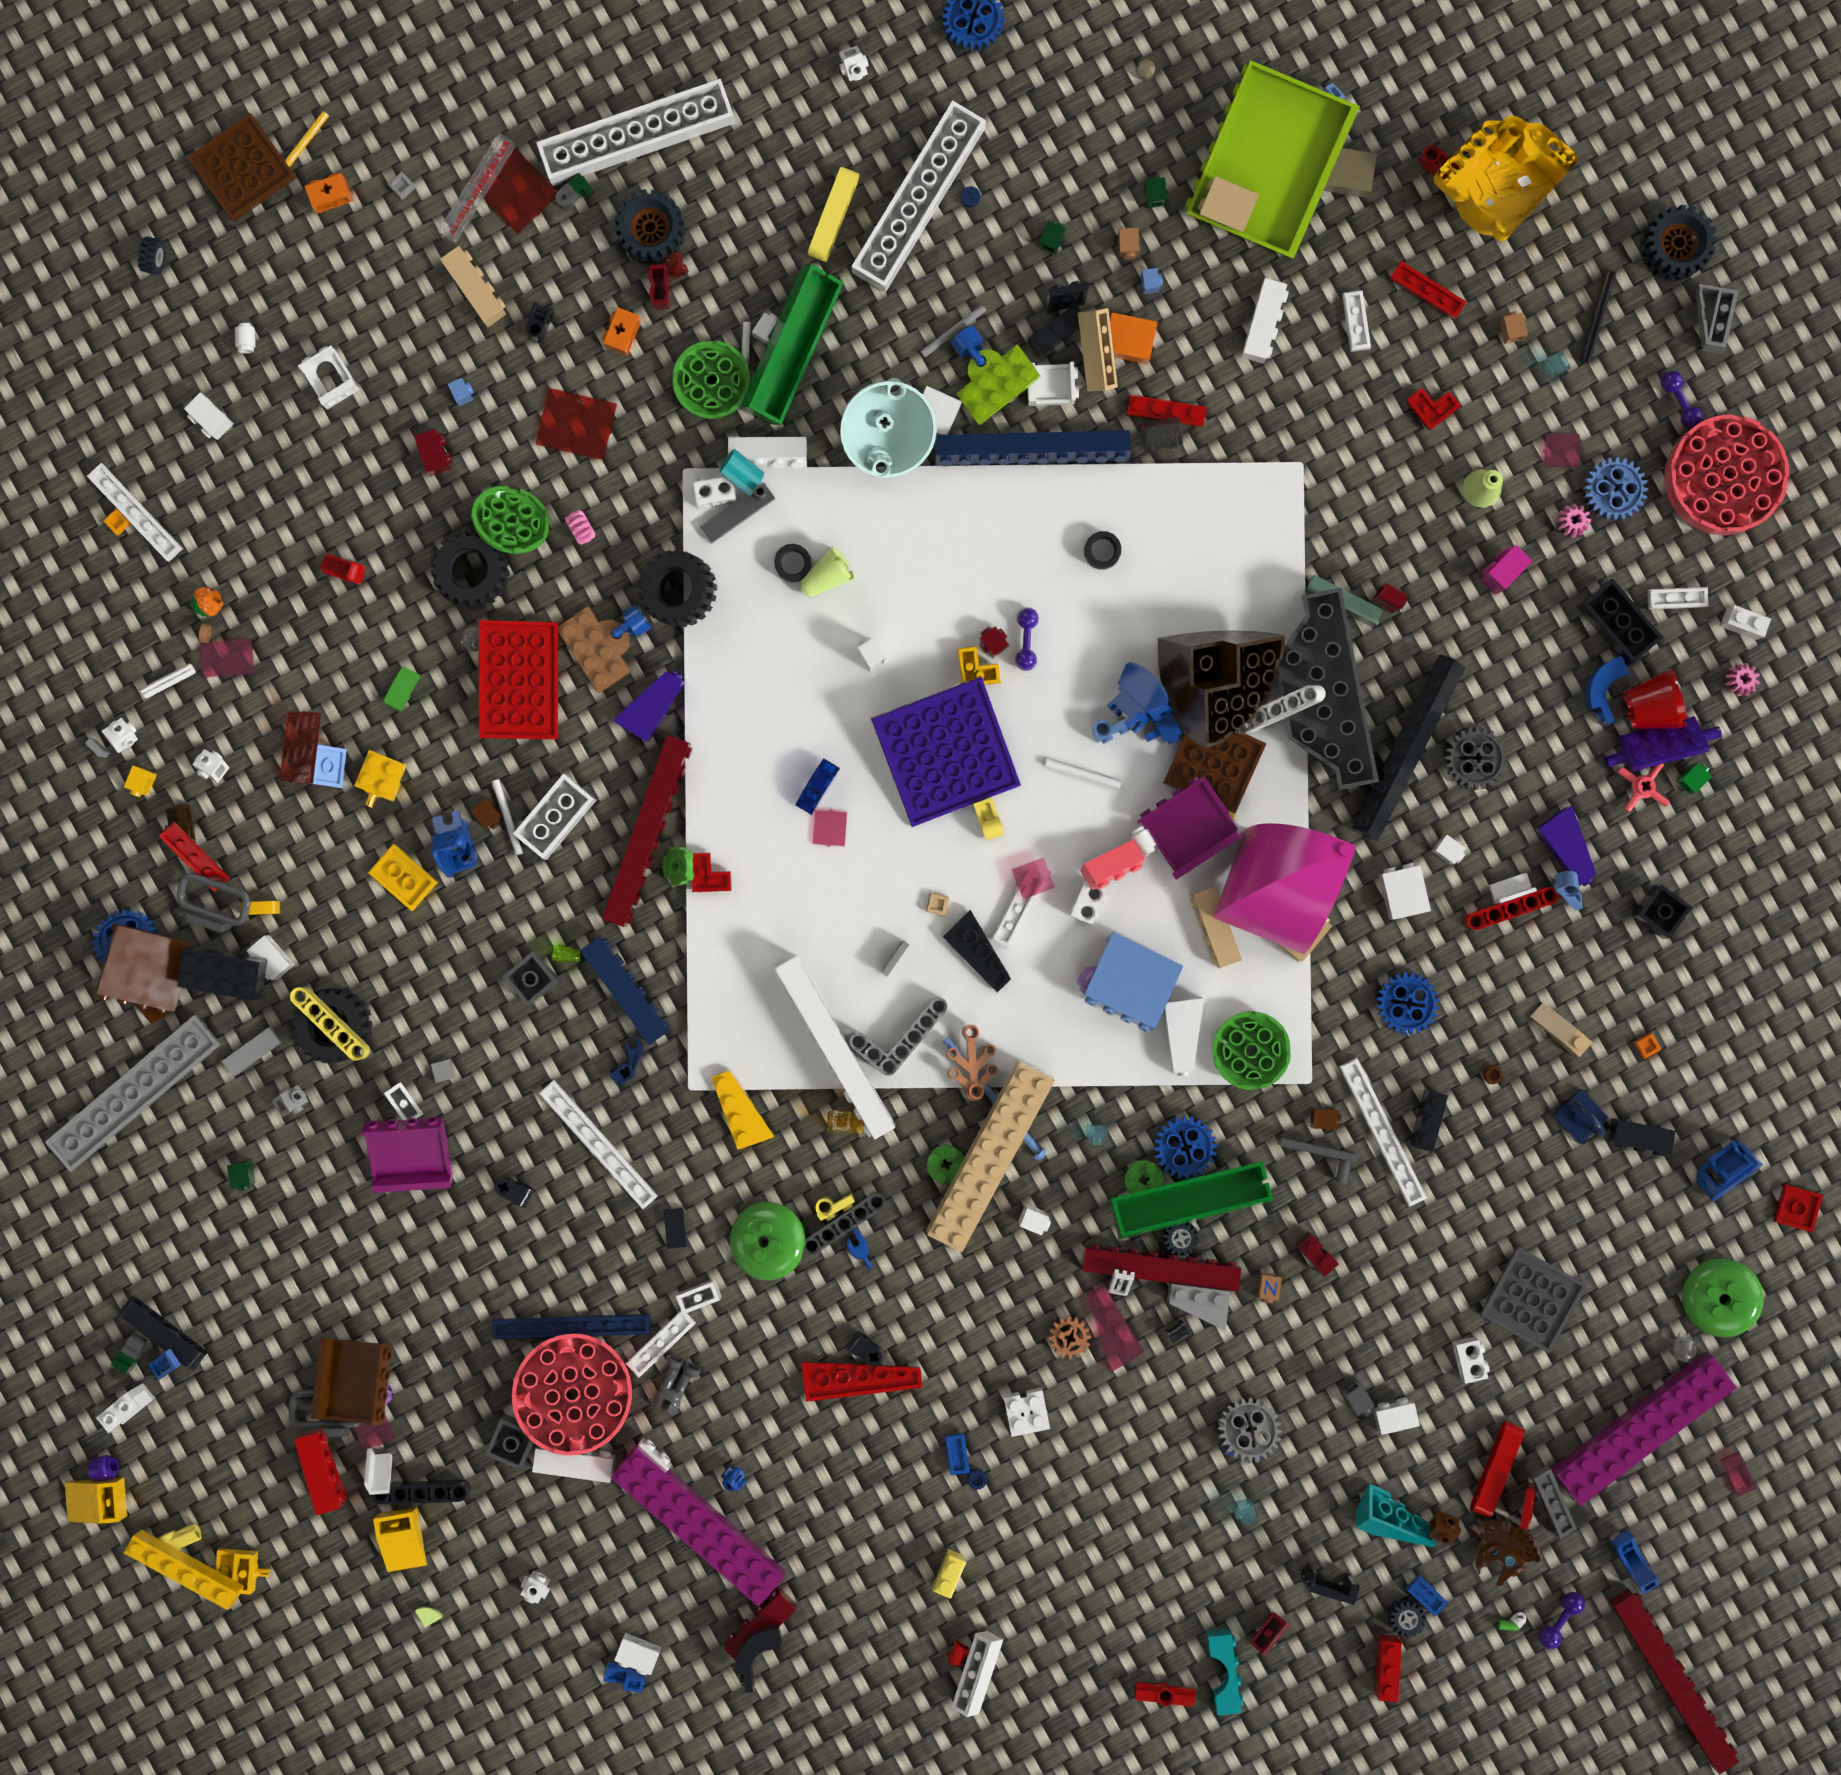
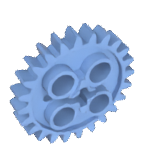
M1616 457L1613 461L1611 458H1608L1606 463L1602 460L1599 462V466H1593L1594 472L1590 471L1587 473L1590 478L1584 480L1588 486L1584 487L1583 490L1588 491V494L1583 497L1590 499L1586 505L1594 506L1591 512L1598 510L1597 517L1605 514L1604 520L1609 519L1611 516L1612 521H1616L1618 517L1622 521L1625 519V515L1628 518L1633 516L1632 512L1637 513L1639 511L1638 507L1644 505L1641 500L1647 498L1643 493L1648 491V488L1643 487V485L1648 481L1641 479L1645 473L1638 474L1640 467L1634 469L1633 461L1627 464L1626 458L1621 462L1619 457ZM1613 471L1619 474V480L1613 477ZM1599 484L1605 487V493L1599 491ZM1626 485L1632 488V494L1626 491ZM1612 499L1618 501V507L1613 506Z

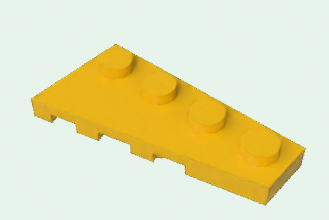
M731 1070L711 1076L737 1150L775 1137Z

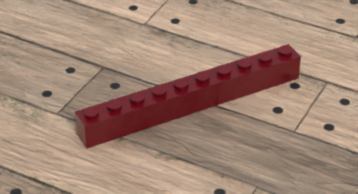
M669 735L666 736L602 920L622 927H627V924L632 923L634 913H632L634 905L637 906L640 901L641 895L638 894L641 887L644 888L647 877L645 873L647 869H651L654 858H651L653 851H657L660 840L658 837L660 832L663 833L667 824L664 821L666 814H670L672 810V797L678 793L680 787L677 784L679 777H683L686 766H684L685 760L690 758L693 750L689 742Z
M1626 1589L1609 1600L1711 1766L1720 1775L1739 1763L1735 1756L1738 1754L1736 1749L1725 1740L1727 1737L1721 1726L1717 1727L1715 1724L1716 1717L1710 1709L1707 1710L1704 1704H1706V1701L1702 1695L1696 1693L1693 1689L1696 1685L1689 1676L1686 1677L1683 1673L1685 1670L1679 1659L1675 1660L1672 1654L1675 1653L1668 1642L1665 1644L1663 1641V1632L1658 1626L1655 1627L1652 1620L1654 1618L1647 1609H1643L1641 1605L1643 1601L1638 1593H1633L1631 1590Z

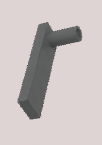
M763 482L755 487L751 496L746 494L700 527L713 544L774 501L775 497Z
M1279 1137L1277 1143L1283 1147L1340 1159L1335 1181L1347 1184L1351 1161L1357 1163L1359 1156L1356 1153Z
M1533 1461L1527 1462L1525 1470L1533 1480L1556 1534L1562 1538L1576 1530L1577 1527L1551 1469L1547 1465L1540 1468Z

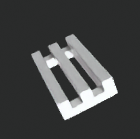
M1115 1269L1108 1292L1127 1296L1134 1280L1135 1272L1127 1275V1271L1123 1270L1122 1274H1120L1119 1270ZM1117 1279H1119L1117 1287L1114 1289ZM1124 1280H1127L1123 1291L1121 1290V1287L1123 1285Z

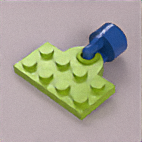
M969 325L957 332L951 339V345L961 358L967 355L971 357L968 365V375L971 382L956 394L978 425H981L1041 378V375L1018 344L1004 356L990 349L984 350L981 347V344L984 342L983 337L975 326Z

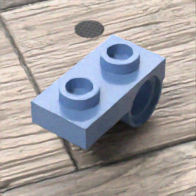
M1128 718L1113 726L1106 720L1097 721L1092 728L1093 737L1096 742L1102 741L1104 744L1113 739L1112 735L1118 732L1122 735L1131 730L1124 724ZM1097 725H1105L1107 727L1106 734H1099L1097 732Z
M1565 871L1556 874L1554 888L1557 894H1561L1566 904L1571 905L1575 911L1582 909V897L1579 892L1577 873Z

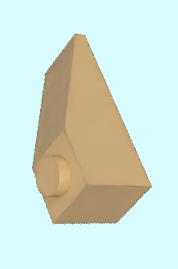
M1544 1002L1530 1016L1573 1056L1580 1057L1593 1043Z

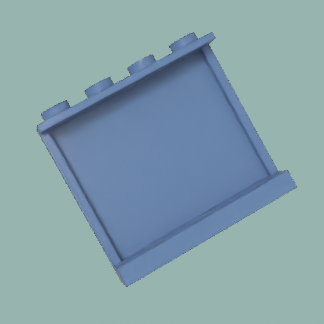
M1112 932L1106 940L1105 949L1081 998L1085 999V1003L1095 1007L1098 1005L1102 1007V1011L1107 1014L1120 1016V1020L1131 1024L1133 1022L1137 1024L1138 1028L1142 1031H1153L1158 1025L1183 965Z

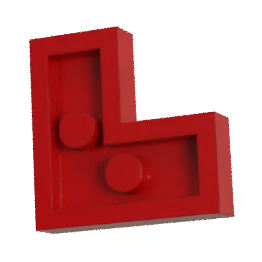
M1423 388L1419 389L1405 401L1428 431H1431L1461 407L1450 391L1436 402H1433Z
M693 853L694 877L692 880V892L732 891L731 871L712 872L711 853Z

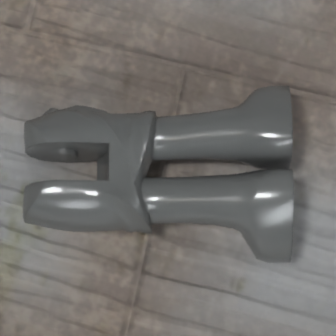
M668 1355L666 1358L669 1370L664 1383L662 1382L653 1404V1408L659 1410L664 1403V1399L670 1401L671 1403H669L666 1412L670 1416L677 1413V1410L680 1408L681 1398L690 1379L698 1377L701 1373V1369L698 1366L687 1361L677 1386L672 1387L684 1363L683 1358L674 1355Z

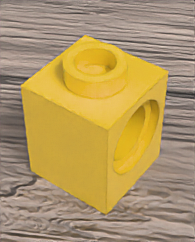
M132 765L124 788L129 789V793L137 797H141V794L149 795L157 774Z

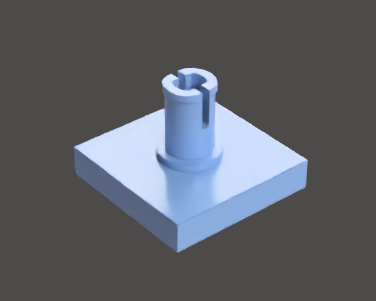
M311 744L310 756L307 761L309 765H307L306 783L342 788L347 749Z

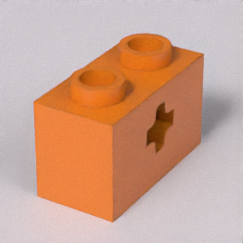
M342 173L330 174L326 179L313 180L309 185L305 186L311 206L317 214L354 201L347 180Z
M617 307L616 312L611 314L609 330H605L602 341H604L605 347L628 356L642 321L640 316ZM623 328L624 332H620V334H618L617 330L621 331V329Z

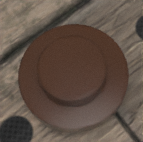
M1488 1065L1484 1068L1482 1075L1485 1082L1497 1084L1501 1081L1503 1073L1498 1066Z

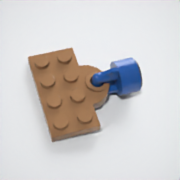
M636 603L622 612L625 619L623 623L615 620L599 622L591 608L586 607L558 626V632L598 693L603 692L631 673L630 668L622 658V655L628 650L630 645L629 636L635 633L640 637L653 628L650 616L640 604Z

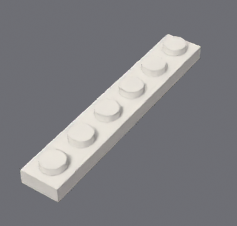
M100 463L87 476L166 561H171L183 549L104 464Z

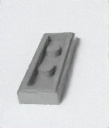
M269 1027L225 1058L222 1063L232 1077H235L280 1045L282 1041L272 1027Z

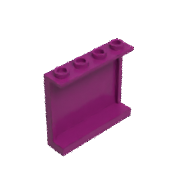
M1198 776L1188 782L1189 787L1184 790L1180 787L1171 793L1173 795L1168 801L1166 798L1156 803V809L1153 811L1147 809L1140 814L1141 819L1137 821L1138 824L1141 822L1144 828L1151 834L1157 844L1156 846L1173 869L1172 875L1176 880L1244 835L1205 776L1201 779Z
M443 1117L364 1122L361 1135H365L372 1171V1193L451 1187L453 1172Z

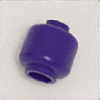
M103 1455L90 1461L87 1474L93 1482L112 1480L116 1477L119 1465L112 1456Z

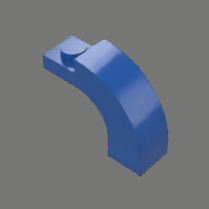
M1622 656L1600 665L1592 673L1586 685L1585 704L1587 711L1595 709L1596 720L1602 726L1615 722L1606 699L1609 685L1614 680L1629 674Z
M1628 1531L1618 1534L1611 1541V1545L1628 1575L1643 1595L1659 1585L1658 1578L1641 1555L1632 1533Z

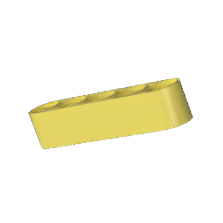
M844 167L839 169L811 241L808 256L827 262L860 176L859 173Z
M298 987L292 990L290 994L292 1003L350 1059L361 1060L369 1055V1046L311 989ZM300 991L305 993L304 1001L298 999ZM315 1004L320 1009L318 1015L312 1012V1007ZM329 1018L334 1022L332 1029H329L326 1025V1021ZM342 1032L348 1035L346 1043L342 1042L340 1038ZM356 1046L362 1048L361 1056L355 1054Z

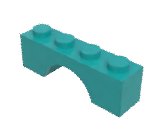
M1229 1628L1206 1631L1210 1657L1220 1660L1226 1666L1224 1681L1217 1688L1213 1689L1216 1713L1218 1716L1241 1713L1240 1706H1244L1242 1693L1238 1691V1686H1241L1240 1674H1236V1667L1239 1666L1238 1656L1234 1654L1233 1647H1236L1235 1635L1231 1634Z

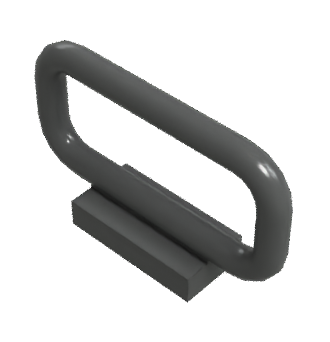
M196 873L184 874L178 884V904L183 909L191 911L187 913L186 921L221 933L229 930L231 925L239 926L247 920L251 900L243 889ZM188 881H195L241 897L242 908L240 916L233 918L187 902L185 900V891Z
M314 1389L296 1391L290 1398L289 1421L297 1429H307L305 1433L322 1428L327 1437L350 1436V1428L363 1424L338 1420L299 1421L297 1419V1401L303 1397H313Z

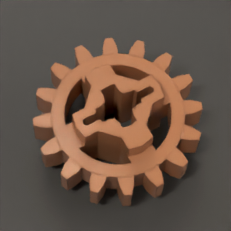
M1067 1315V1320L1060 1317L1059 1324L1055 1321L1053 1322L1055 1329H1049L1053 1335L1048 1336V1339L1053 1340L1050 1343V1347H1056L1054 1350L1055 1354L1061 1352L1062 1358L1067 1354L1069 1359H1072L1073 1354L1080 1357V1351L1086 1352L1084 1346H1090V1343L1086 1340L1090 1339L1091 1335L1086 1334L1089 1328H1083L1085 1324L1083 1320L1078 1323L1077 1316H1075L1074 1320H1071L1070 1315ZM1065 1325H1069L1068 1328L1060 1329ZM1077 1327L1082 1331L1083 1338L1077 1335ZM1072 1333L1074 1339H1070L1067 1342L1065 1335L1069 1336ZM1057 1337L1062 1339V1347L1058 1344ZM1078 1345L1077 1348L1070 1350L1071 1347Z

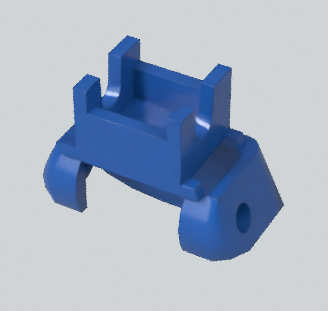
M1126 663L1118 681L1120 693L1107 707L1112 711L1118 707L1114 713L1118 717L1122 713L1128 717L1124 722L1128 728L1136 724L1131 729L1136 734L1149 720L1151 722L1162 720L1169 716L1173 709L1167 704L1169 698L1164 686L1151 672L1137 663Z
M459 810L452 812L453 822L450 825H445L442 815L432 818L435 835L431 837L432 854L437 865L448 878L454 877L456 872L474 867L478 860L476 850L471 846L473 841L467 820H462ZM461 847L460 849L451 851V849ZM464 856H468L466 861H463Z
M1732 1140L1730 1144L1714 1156L1708 1158L1707 1163L1698 1169L1696 1178L1699 1186L1714 1202L1752 1175L1763 1164L1743 1142ZM1708 1167L1722 1181L1718 1186L1706 1173Z

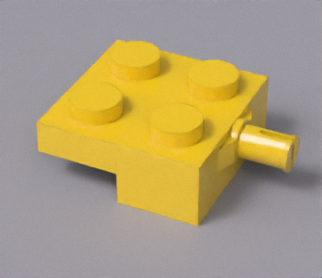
M369 750L354 785L369 794L364 805L372 808L376 797H383L394 801L407 765Z
M223 1548L217 1550L216 1571L244 1585L241 1594L251 1595L255 1591L258 1576H270V1569H262L258 1566V1551Z

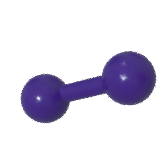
M1677 371L1666 372L1661 377V387L1668 393H1674L1683 409L1680 417L1681 423L1684 427L1691 429L1703 421V413L1697 407H1690L1680 388L1683 385L1682 375Z
M1029 607L1023 608L1017 615V622L1024 630L1023 649L1016 654L1015 663L1023 671L1033 669L1037 663V656L1030 648L1031 629L1038 624L1039 615L1036 610Z
M1567 1593L1562 1600L1564 1611L1553 1627L1547 1626L1541 1629L1539 1641L1546 1649H1555L1561 1644L1560 1630L1570 1615H1578L1584 1610L1585 1601L1579 1593Z

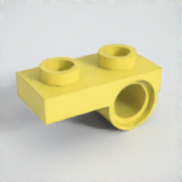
M989 798L974 803L973 805L985 840L1004 835L993 799Z
M850 1193L836 1202H833L829 1197H821L816 1203V1212L820 1221L823 1219L829 1221L836 1216L835 1213L842 1209L845 1212L852 1208V1203L855 1202L853 1194ZM824 1201L828 1202L830 1209L822 1211L819 1204Z

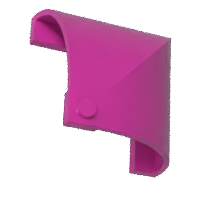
M1263 823L1250 826L1244 830V835L1241 838L1213 918L1305 954L1316 940L1333 908L1348 872L1356 845L1319 831L1294 825Z

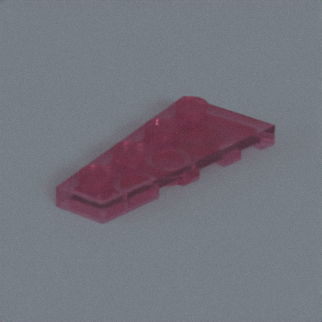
M1104 1284L1089 1292L1087 1297L1110 1370L1113 1372L1144 1353V1350Z

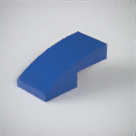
M607 1662L603 1675V1681L620 1683L622 1684V1690L642 1693L646 1676L638 1673L636 1670L611 1662Z

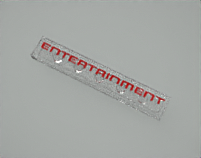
M500 133L497 134L438 230L439 234L456 244L514 150L515 142Z

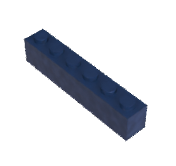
M600 936L580 951L648 1045H651L670 1031L668 1028L670 1024L664 1016L660 1017L656 1011L659 1009L653 1001L649 1002L645 997L647 995L645 989L641 985L637 986L634 982L635 976L631 970L628 969L626 971L622 965L624 961L618 953L614 954L611 950L613 946L610 941Z

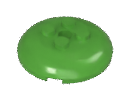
M702 341L690 346L680 355L673 370V389L681 405L690 413L707 419L721 418L736 411L744 399L751 380L750 371L744 357L734 347L721 341ZM710 377H715L717 382L716 384L709 385L707 380Z
M497 486L482 492L474 502L471 517L477 534L485 543L505 553L522 554L535 550L545 541L549 533L550 519L544 505L535 496L523 489L519 491L509 489V486Z
M1256 1011L1241 1012L1228 1018L1217 1030L1212 1045L1213 1061L1220 1075L1230 1084L1246 1090L1266 1088L1274 1084L1285 1073L1291 1058L1290 1040L1284 1027L1273 1017ZM1254 1045L1255 1053L1251 1056L1247 1055V1046Z
M769 1201L759 1202L744 1209L736 1218L730 1234L731 1252L738 1266L749 1276L766 1281L780 1279L791 1273L802 1259L801 1256L805 1246L804 1229L798 1217L788 1207ZM764 1236L769 1241L768 1246L762 1244Z
M1716 1258L1699 1264L1691 1271L1683 1285L1682 1303L1690 1321L1701 1331L1717 1337H1732L1744 1333L1759 1319L1764 1305V1294L1758 1278L1748 1267L1735 1260ZM1727 1294L1729 1296L1728 1301L1724 1304L1720 1303V1296Z

